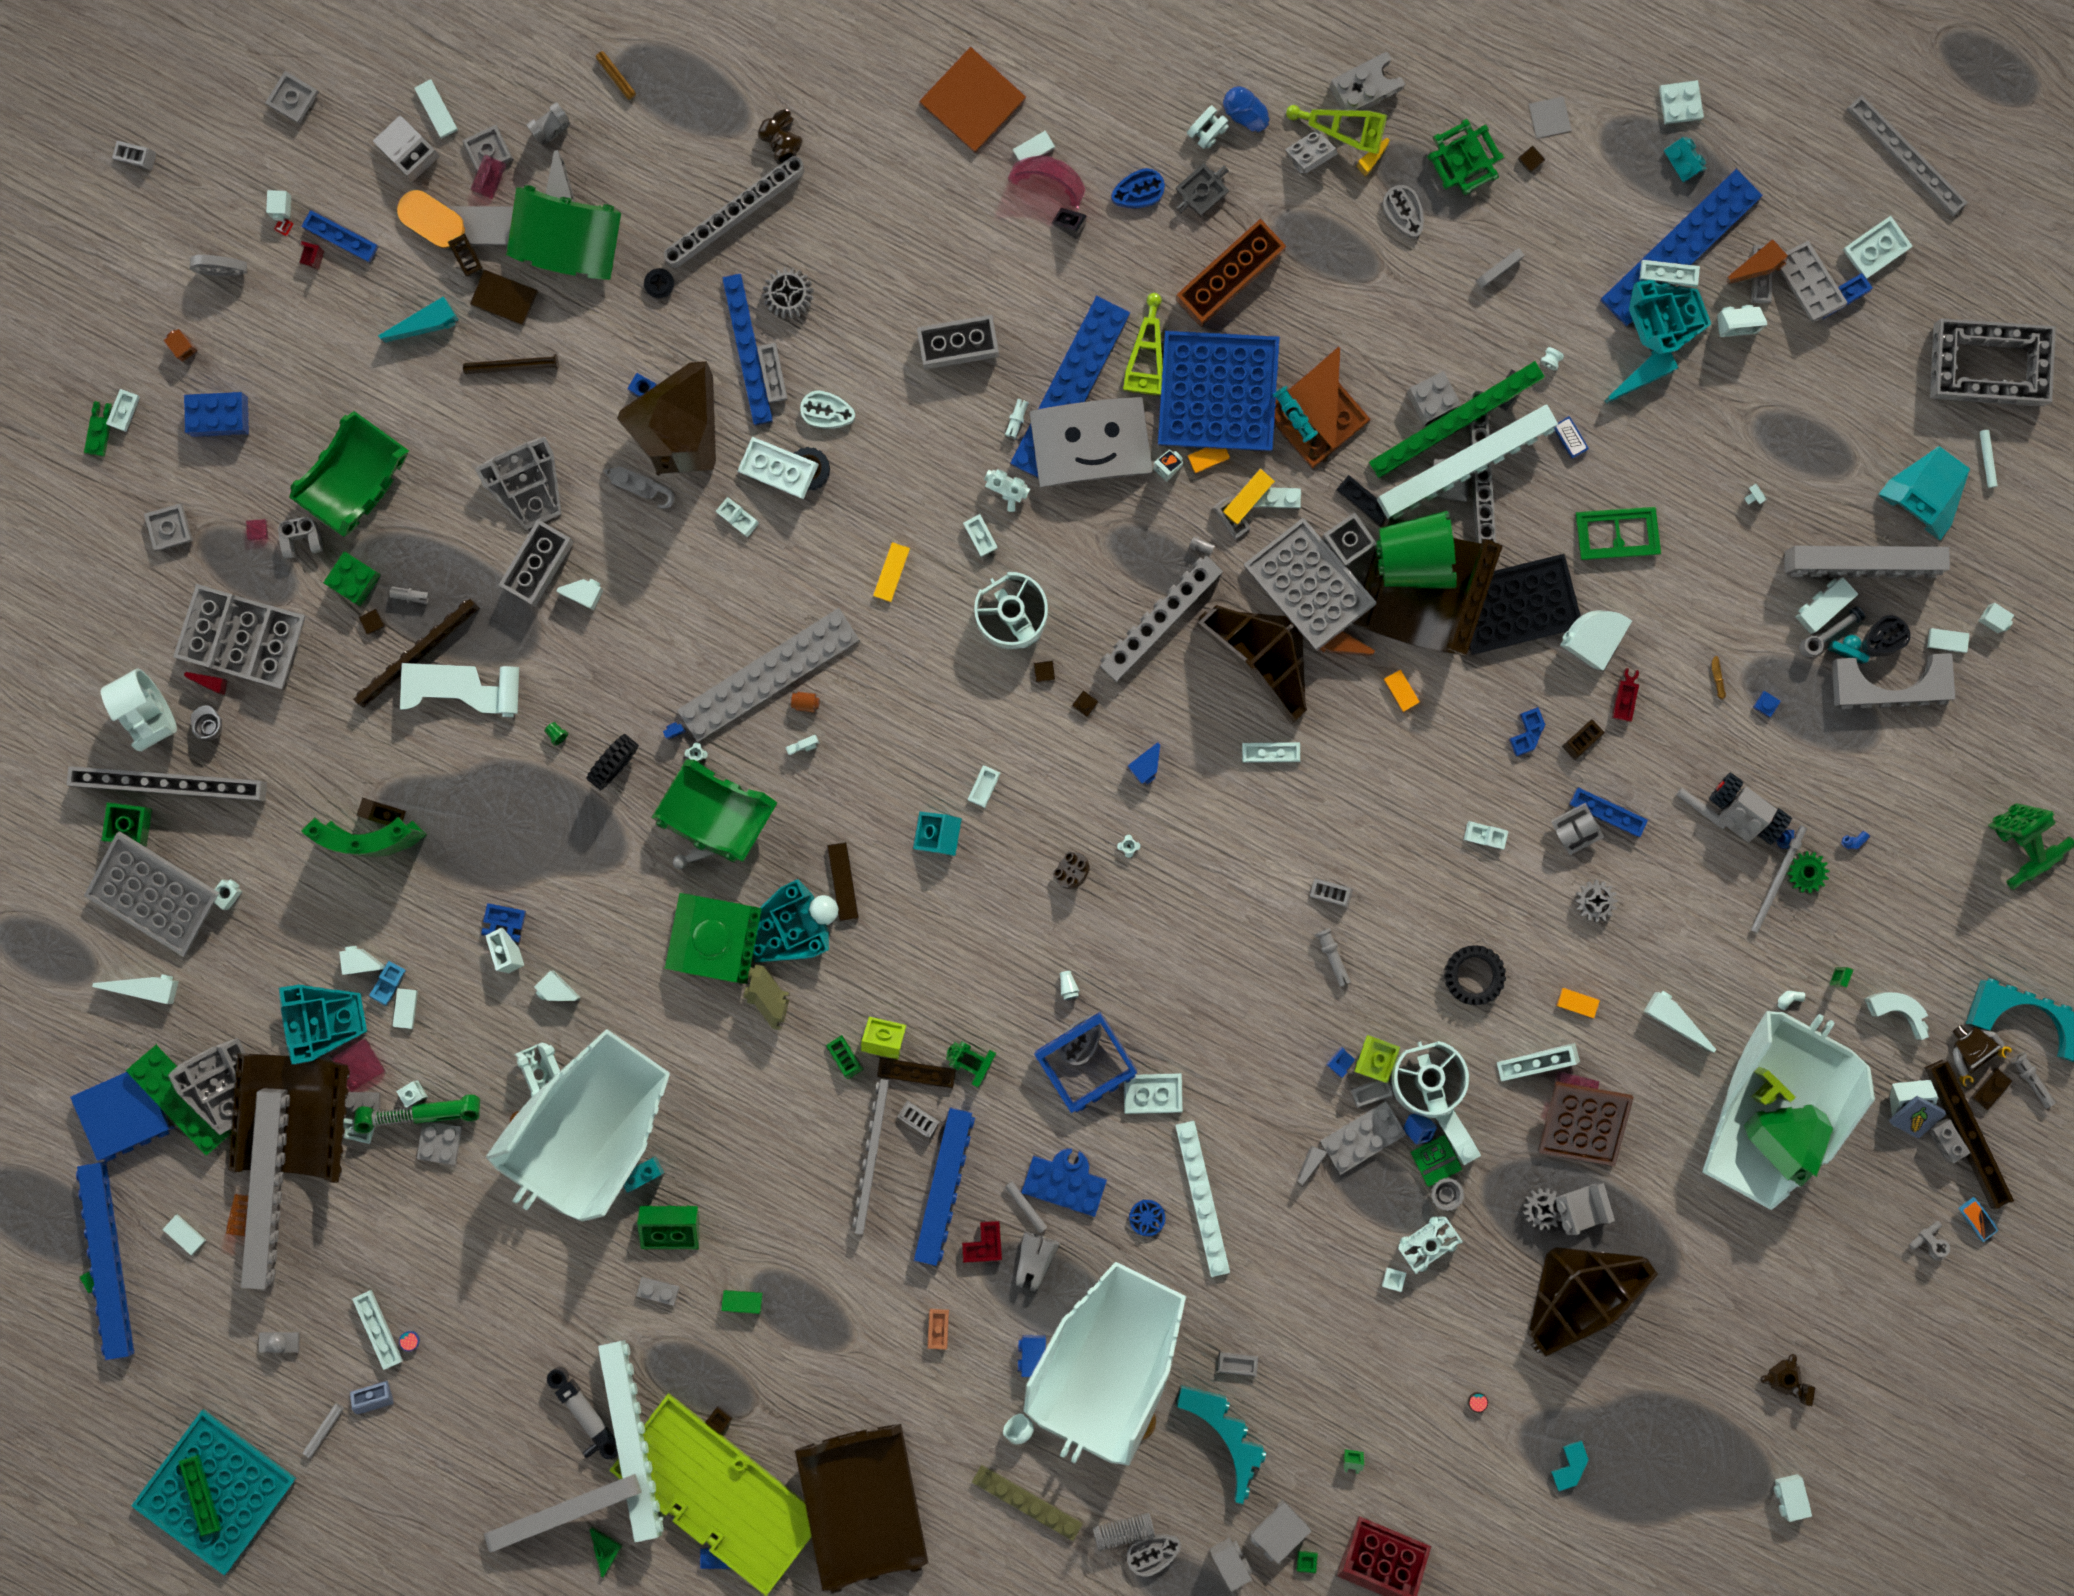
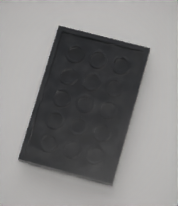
M1565 553L1494 571L1469 646L1471 656L1565 633L1581 617Z

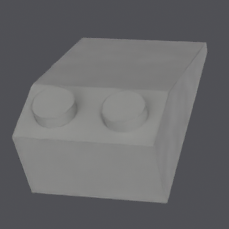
M556 150L553 153L546 194L557 198L568 197L572 199V202H576L564 160L559 151Z

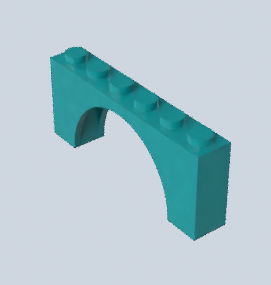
M1991 978L1980 980L1966 1021L1967 1025L1990 1031L1996 1019L2007 1009L2020 1004L2035 1006L2045 1012L2056 1027L2059 1038L2057 1057L2074 1063V1011H2072V1007L2061 1004V1007L2054 1005L2055 1001L2047 998L2037 999L2036 994L2025 991L2023 994L2017 991V987L2011 985L2001 986L1999 981Z

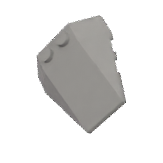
M545 436L528 441L499 454L475 468L483 486L497 498L526 530L532 528L537 519L545 522L561 514L554 453Z
M239 1038L216 1045L179 1064L168 1074L176 1093L219 1135L231 1129L237 1053H245Z

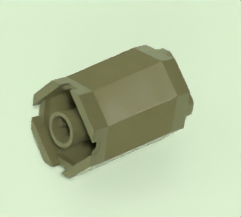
M755 965V968H750L748 979H751L750 986L745 988L743 998L747 999V1003L754 1004L772 1029L782 1030L783 1026H780L779 1023L785 1020L789 1004L786 996H790V992L781 989L765 966Z

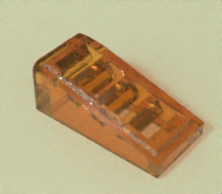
M234 1194L226 1234L245 1236L248 1205H239L238 1202H248L249 1196ZM237 1209L246 1210V1213H239ZM236 1217L244 1218V1221H238ZM240 1225L242 1229H236L234 1226Z

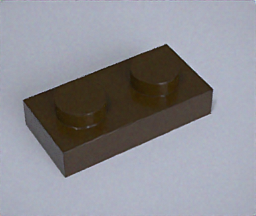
M1995 1068L1971 1098L1983 1109L1989 1110L2013 1081L1998 1068Z

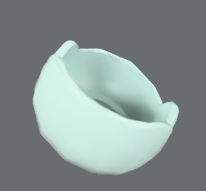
M822 895L817 896L810 903L809 911L818 924L829 925L838 915V906L831 897Z
M1023 1414L1013 1416L1007 1421L1003 1429L1004 1436L1011 1443L1017 1445L1029 1440L1034 1432L1032 1421Z

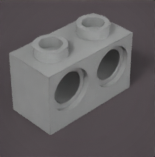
M1942 1118L1928 1130L1946 1162L1955 1163L1970 1154L1950 1119Z

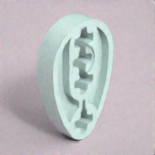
M818 390L808 393L801 402V415L804 421L814 428L834 429L851 424L855 420L854 409L847 402L831 393ZM809 403H812V406L815 408L821 405L822 409L825 410L830 407L833 413H829V416H826L825 412L820 411L817 414L814 409L807 412L805 405L808 406ZM849 411L852 416L845 420L841 414Z

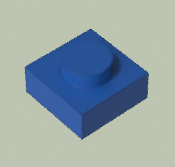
M1763 691L1753 708L1770 718L1781 701L1768 692Z
M677 722L666 726L667 730L663 731L665 738L668 740L686 732L683 725H677Z

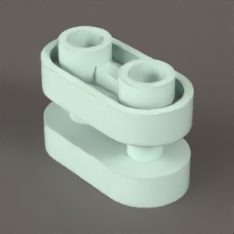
M1212 105L1186 133L1192 139L1198 136L1200 138L1198 145L1203 149L1206 147L1209 149L1216 142L1215 137L1219 133L1222 135L1229 127L1227 125L1228 119L1224 116L1218 119L1215 116L1218 110ZM1211 122L1213 124L1212 127L1205 133L1202 129Z

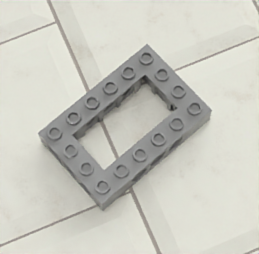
M1956 319L1938 320L1934 323L1930 399L2046 406L2052 402L2056 326ZM1957 344L2028 349L2026 381H2021L2020 383L2007 382V380L1989 381L1987 378L1974 380L1969 379V377H1962L1955 381L1956 370L1958 369L1956 354L1959 346Z

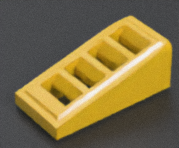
M1385 138L1381 142L1378 154L1368 152L1358 160L1356 167L1365 177L1370 173L1388 147L1389 138Z

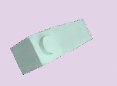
M161 974V977L93 983L92 987L164 1004H173L179 981L173 980V976Z
M1664 991L1661 993L1655 992L1644 1013L1705 1050L1714 1053L1716 1051L1715 1047L1679 1005L1671 1000L1672 996Z
M1573 1043L1496 1063L1501 1081L1576 1065L1580 1062L1576 1044Z

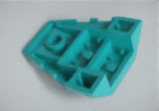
M1655 280L1634 283L1629 311L1642 345L1659 354L1675 352L1711 325L1698 289L1680 285L1674 287L1670 286V283L1659 284L1655 283Z
M300 984L279 988L280 1011L291 1064L313 1061L367 1032L361 993Z

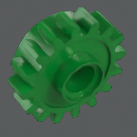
M1804 851L1803 856L1801 853H1797L1796 858H1793L1786 875H1789L1787 882H1792V888H1799L1800 893L1804 892L1805 889L1806 893H1812V889L1817 892L1819 891L1818 886H1825L1823 880H1829L1825 876V873L1830 872V870L1825 869L1828 863L1821 862L1823 856L1816 858V852H1811L1810 856L1808 851ZM1806 867L1810 869L1809 877H1806L1804 875V869Z

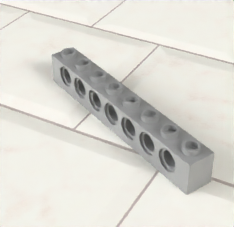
M1207 555L1204 559L1200 557L1193 564L1195 568L1190 573L1186 571L1180 577L1181 582L1177 586L1172 585L1166 592L1168 596L1164 600L1160 598L1153 605L1155 609L1150 614L1146 612L1141 617L1140 621L1142 623L1138 627L1133 626L1126 633L1128 637L1124 641L1120 639L1113 646L1115 650L1111 654L1107 653L1100 660L1102 663L1100 668L1115 683L1126 674L1223 573ZM1202 573L1205 576V580L1198 582L1195 580L1194 575ZM1188 586L1191 588L1192 593L1184 595L1181 592V588ZM1170 600L1177 601L1178 608H1169L1168 602ZM1156 614H1163L1165 621L1162 623L1156 622L1154 618ZM1142 628H1150L1152 634L1148 637L1143 636L1141 633ZM1136 641L1139 648L1137 650H1130L1128 643ZM1116 655H1123L1125 662L1123 664L1116 663L1114 659Z

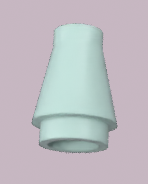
M1071 971L1061 972V996H1063L1064 1000L1079 997L1078 992L1080 991Z

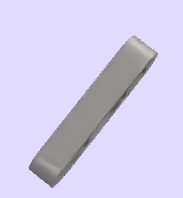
M1520 248L1516 249L1476 280L1478 286L1481 289L1485 288L1524 258V253Z

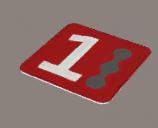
M284 218L283 221L277 222L274 230L287 236L294 224Z

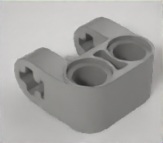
M557 102L549 107L550 111L537 121L533 119L526 124L527 128L541 145L550 142L570 125L567 115Z
M301 517L286 520L279 524V542L284 559L295 558L293 540L308 538L313 554L323 552V542L319 526L311 518ZM307 523L312 524V527L309 531L304 530V527ZM292 526V533L286 535V529Z

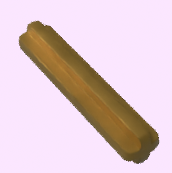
M600 51L595 56L597 61L628 100L636 96L635 91L605 52Z

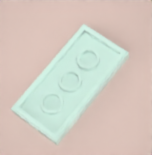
M752 437L737 472L804 499L819 464Z

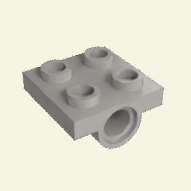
M1318 130L1313 131L1285 149L1300 174H1307L1338 154L1336 148Z
M1586 803L1551 820L1560 841L1567 849L1569 855L1604 838Z

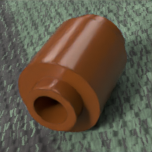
M797 692L792 694L791 708L796 709V711L814 713L815 709H819L820 698H817L816 693Z

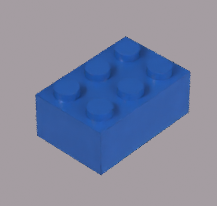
M244 393L184 395L185 433L191 437L249 434L248 396Z

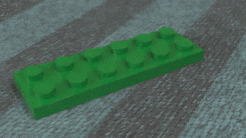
M156 1044L125 1071L196 1147L207 1156L231 1135V1129L219 1135L176 1093L168 1074L177 1066Z

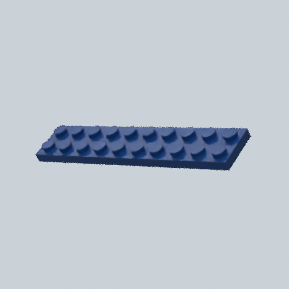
M1735 169L1642 260L1691 265L1763 195ZM1641 261L1600 299L1626 327L1633 321L1629 306L1634 283L1640 282Z
M1096 295L1038 409L1086 401L1130 315L1129 311ZM1030 423L1010 465L1038 478Z

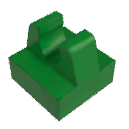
M1344 1449V1472H1348V1469L1355 1470V1474L1363 1471L1364 1452Z

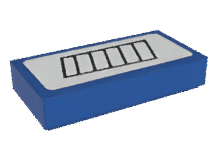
M1570 416L1558 422V425L1554 428L1555 433L1571 459L1589 449Z

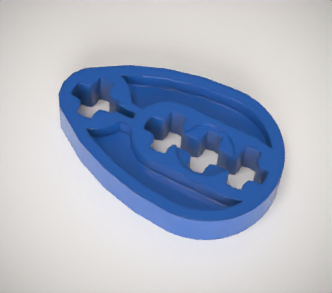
M1150 168L1135 171L1118 183L1112 191L1111 200L1116 206L1124 208H1144L1154 205L1160 201L1164 194L1165 183L1160 173ZM1153 180L1160 182L1158 188L1152 186L1148 192L1146 189H1143L1139 195L1137 192L1133 193L1135 186L1141 189L1144 183H1147L1149 186L1152 185ZM1119 192L1121 195H1125L1123 196L1122 201H1120L1119 198L1115 199V197H1117V193Z

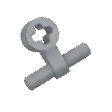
M1939 1221L1934 1222L1927 1229L1924 1228L1918 1233L1919 1236L1909 1243V1247L1915 1250L1925 1242L1929 1247V1256L1935 1261L1943 1260L1950 1253L1948 1242L1937 1240L1933 1236L1942 1227ZM1941 1248L1943 1251L1938 1253L1936 1250Z

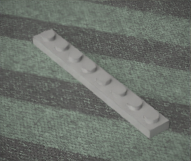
M882 1078L880 1082L876 1083L875 1093L878 1094V1099L873 1102L872 1113H875L874 1121L870 1120L869 1132H872L871 1140L867 1139L865 1151H869L868 1159H864L862 1170L865 1171V1177L860 1179L859 1190H862L861 1198L857 1197L856 1209H859L858 1217L854 1216L852 1228H856V1234L863 1235L889 1079Z

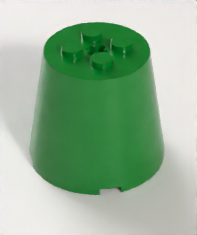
M1448 511L1379 528L1376 552L1377 557L1381 558L1378 559L1379 576L1383 575L1385 587L1456 588V572H1452V564H1456L1451 520H1447V517H1449Z

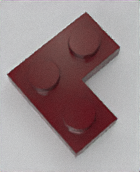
M1000 1220L980 1222L981 1241L962 1242L963 1263L1002 1260Z

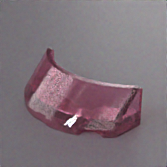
M1032 156L1014 164L1008 177L1009 183L1018 185L1019 181L1023 179L1029 180L1031 174L1049 177L1066 188L1064 193L1069 196L1070 205L1079 209L1086 190L1081 178L1068 164L1048 156Z

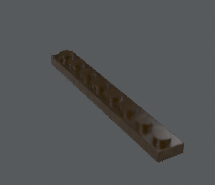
M472 599L463 601L455 612L449 613L440 625L431 628L426 637L417 640L412 649L402 653L398 661L388 665L383 674L374 677L369 686L359 690L353 700L357 705L365 708L401 677L402 663L416 664L478 611L480 607Z

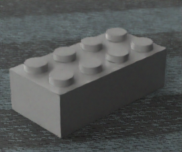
M992 315L917 328L924 370L999 357Z
M537 519L500 581L499 586L536 607L574 541Z

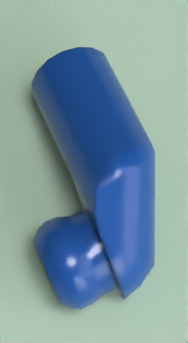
M1862 831L1857 837L1846 835L1842 838L1841 843L1847 849H1859L1870 838V835L1865 831Z

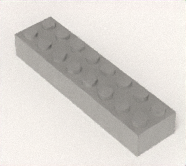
M1793 546L1784 551L1785 574H1791V577L1795 578L1803 577L1806 574H1810L1812 578L1822 577V575L1829 574L1830 578H1839L1841 575H1848V578H1859L1860 575H1867V578H1878L1879 575H1886V578H1898V575H1906V578H1917L1920 575H1925V578H1937V576L1943 575L1944 572L1950 570L1949 547Z

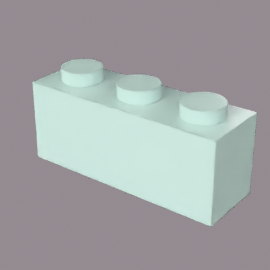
M1843 577L1838 580L1836 578L1831 580L1826 585L1828 587L1827 590L1824 592L1819 591L1812 597L1814 601L1810 605L1806 603L1798 610L1800 614L1795 618L1810 634L1817 632L1858 595Z

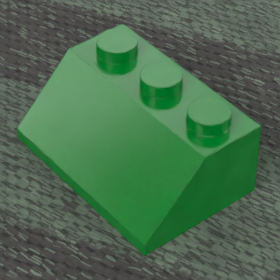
M698 1206L639 1207L637 1226L641 1249H699Z

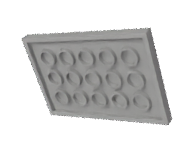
M1304 518L1244 564L1245 569L1291 623L1295 625L1296 629L1315 651L1319 650L1376 605V601Z
M118 832L84 896L184 957L208 916L219 892L125 834Z

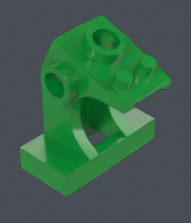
M963 1041L960 1044L954 1042L946 1053V1059L950 1061L949 1066L957 1070L961 1067L976 1075L972 1085L979 1087L996 1052L990 1049L986 1057H983L970 1050L971 1046ZM966 1053L976 1057L972 1067L961 1063Z

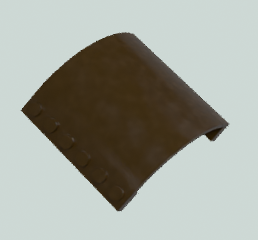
M1386 517L1383 527L1406 521L1398 518L1394 520L1393 517L1387 519ZM1453 538L1456 564H1452V572H1456V588L1385 587L1383 575L1379 576L1378 559L1381 558L1377 557L1375 549L1363 587L1376 601V605L1352 624L1421 648L1455 655H1467L1503 545L1488 539H1483L1482 543Z
M237 1053L228 1170L233 1172L251 1170L257 1092L263 1088L288 1090L287 1095H290V1104L286 1106V1114L289 1115L288 1125L284 1128V1133L287 1134L286 1145H283L282 1153H285V1163L281 1165V1172L323 1178L331 1183H339V1177L342 1175L340 1162L344 1152L342 1138L345 1136V1128L343 1125L347 1115L345 1100L348 1097L347 1080L350 1076L348 1065L323 1059L291 1064L289 1056Z

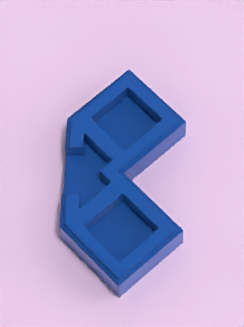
M1539 707L1519 714L1526 732L1509 739L1516 757L1535 750L1540 735L1545 727Z

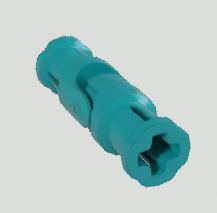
M1283 386L1273 393L1272 396L1277 398L1282 406V411L1292 422L1294 429L1299 431L1305 443L1316 436L1318 432L1317 430L1314 431L1308 422L1309 418L1303 413L1297 400L1293 399L1288 392V387ZM1295 407L1290 413L1288 412L1290 408Z

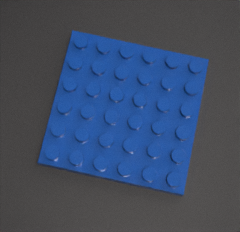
M1165 331L1158 445L1272 451L1276 397H1273L1272 394L1276 392L1280 337Z

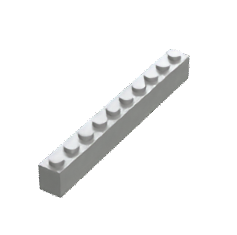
M68 766L67 786L266 801L267 782Z

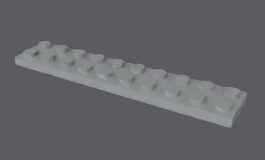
M840 608L677 709L695 740L699 743L860 640Z

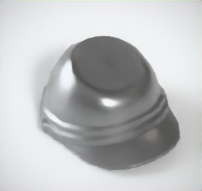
M209 705L201 706L191 714L192 733L197 738L213 740L220 735L222 731V718L213 707Z

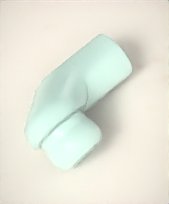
M1786 991L1779 997L1778 1007L1781 1010H1786L1793 1001L1804 1002L1805 993Z

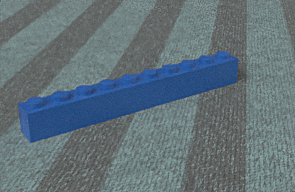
M107 1162L77 1166L76 1179L80 1184L79 1199L83 1204L81 1215L82 1219L85 1220L86 1228L84 1229V1235L86 1240H88L89 1246L87 1248V1256L91 1259L90 1276L94 1280L93 1295L97 1301L95 1311L100 1321L98 1332L102 1336L103 1342L101 1352L105 1356V1360L128 1357L135 1353Z

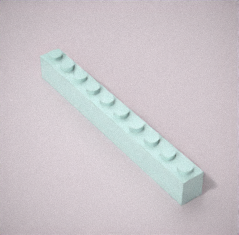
M1546 404L1382 494L1377 498V501L1387 519L1393 517L1395 520L1404 515V510L1408 508L1413 510L1421 505L1420 502L1424 499L1430 501L1438 496L1437 492L1441 490L1446 492L1454 487L1453 483L1459 480L1462 483L1470 479V474L1477 471L1479 474L1488 468V464L1492 462L1497 464L1504 460V455L1508 453L1513 455L1519 452L1524 444L1527 443L1530 446L1538 441L1537 437L1543 434L1545 437L1555 432L1554 428L1558 423Z
M625 1340L600 1345L598 1349L622 1477L625 1478L636 1474L642 1491L638 1495L627 1498L634 1542L658 1538L662 1535L663 1523L662 1520H659L658 1512L660 1511L658 1500H655L654 1495L656 1485L654 1480L651 1479L650 1474L652 1472V1464L647 1458L649 1448L647 1441H644L643 1437L645 1427L644 1423L640 1421L641 1406L636 1400L638 1390L636 1383H633L632 1375L634 1374V1368L632 1363L629 1362L628 1357L630 1355V1347L626 1344Z

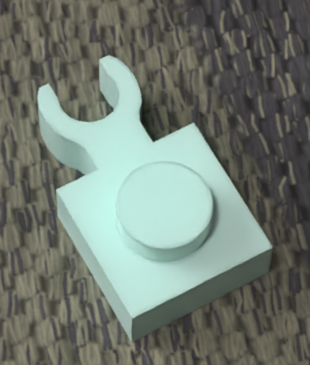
M813 735L785 748L788 755L804 749L808 752L817 748L816 744H819V740L816 735Z

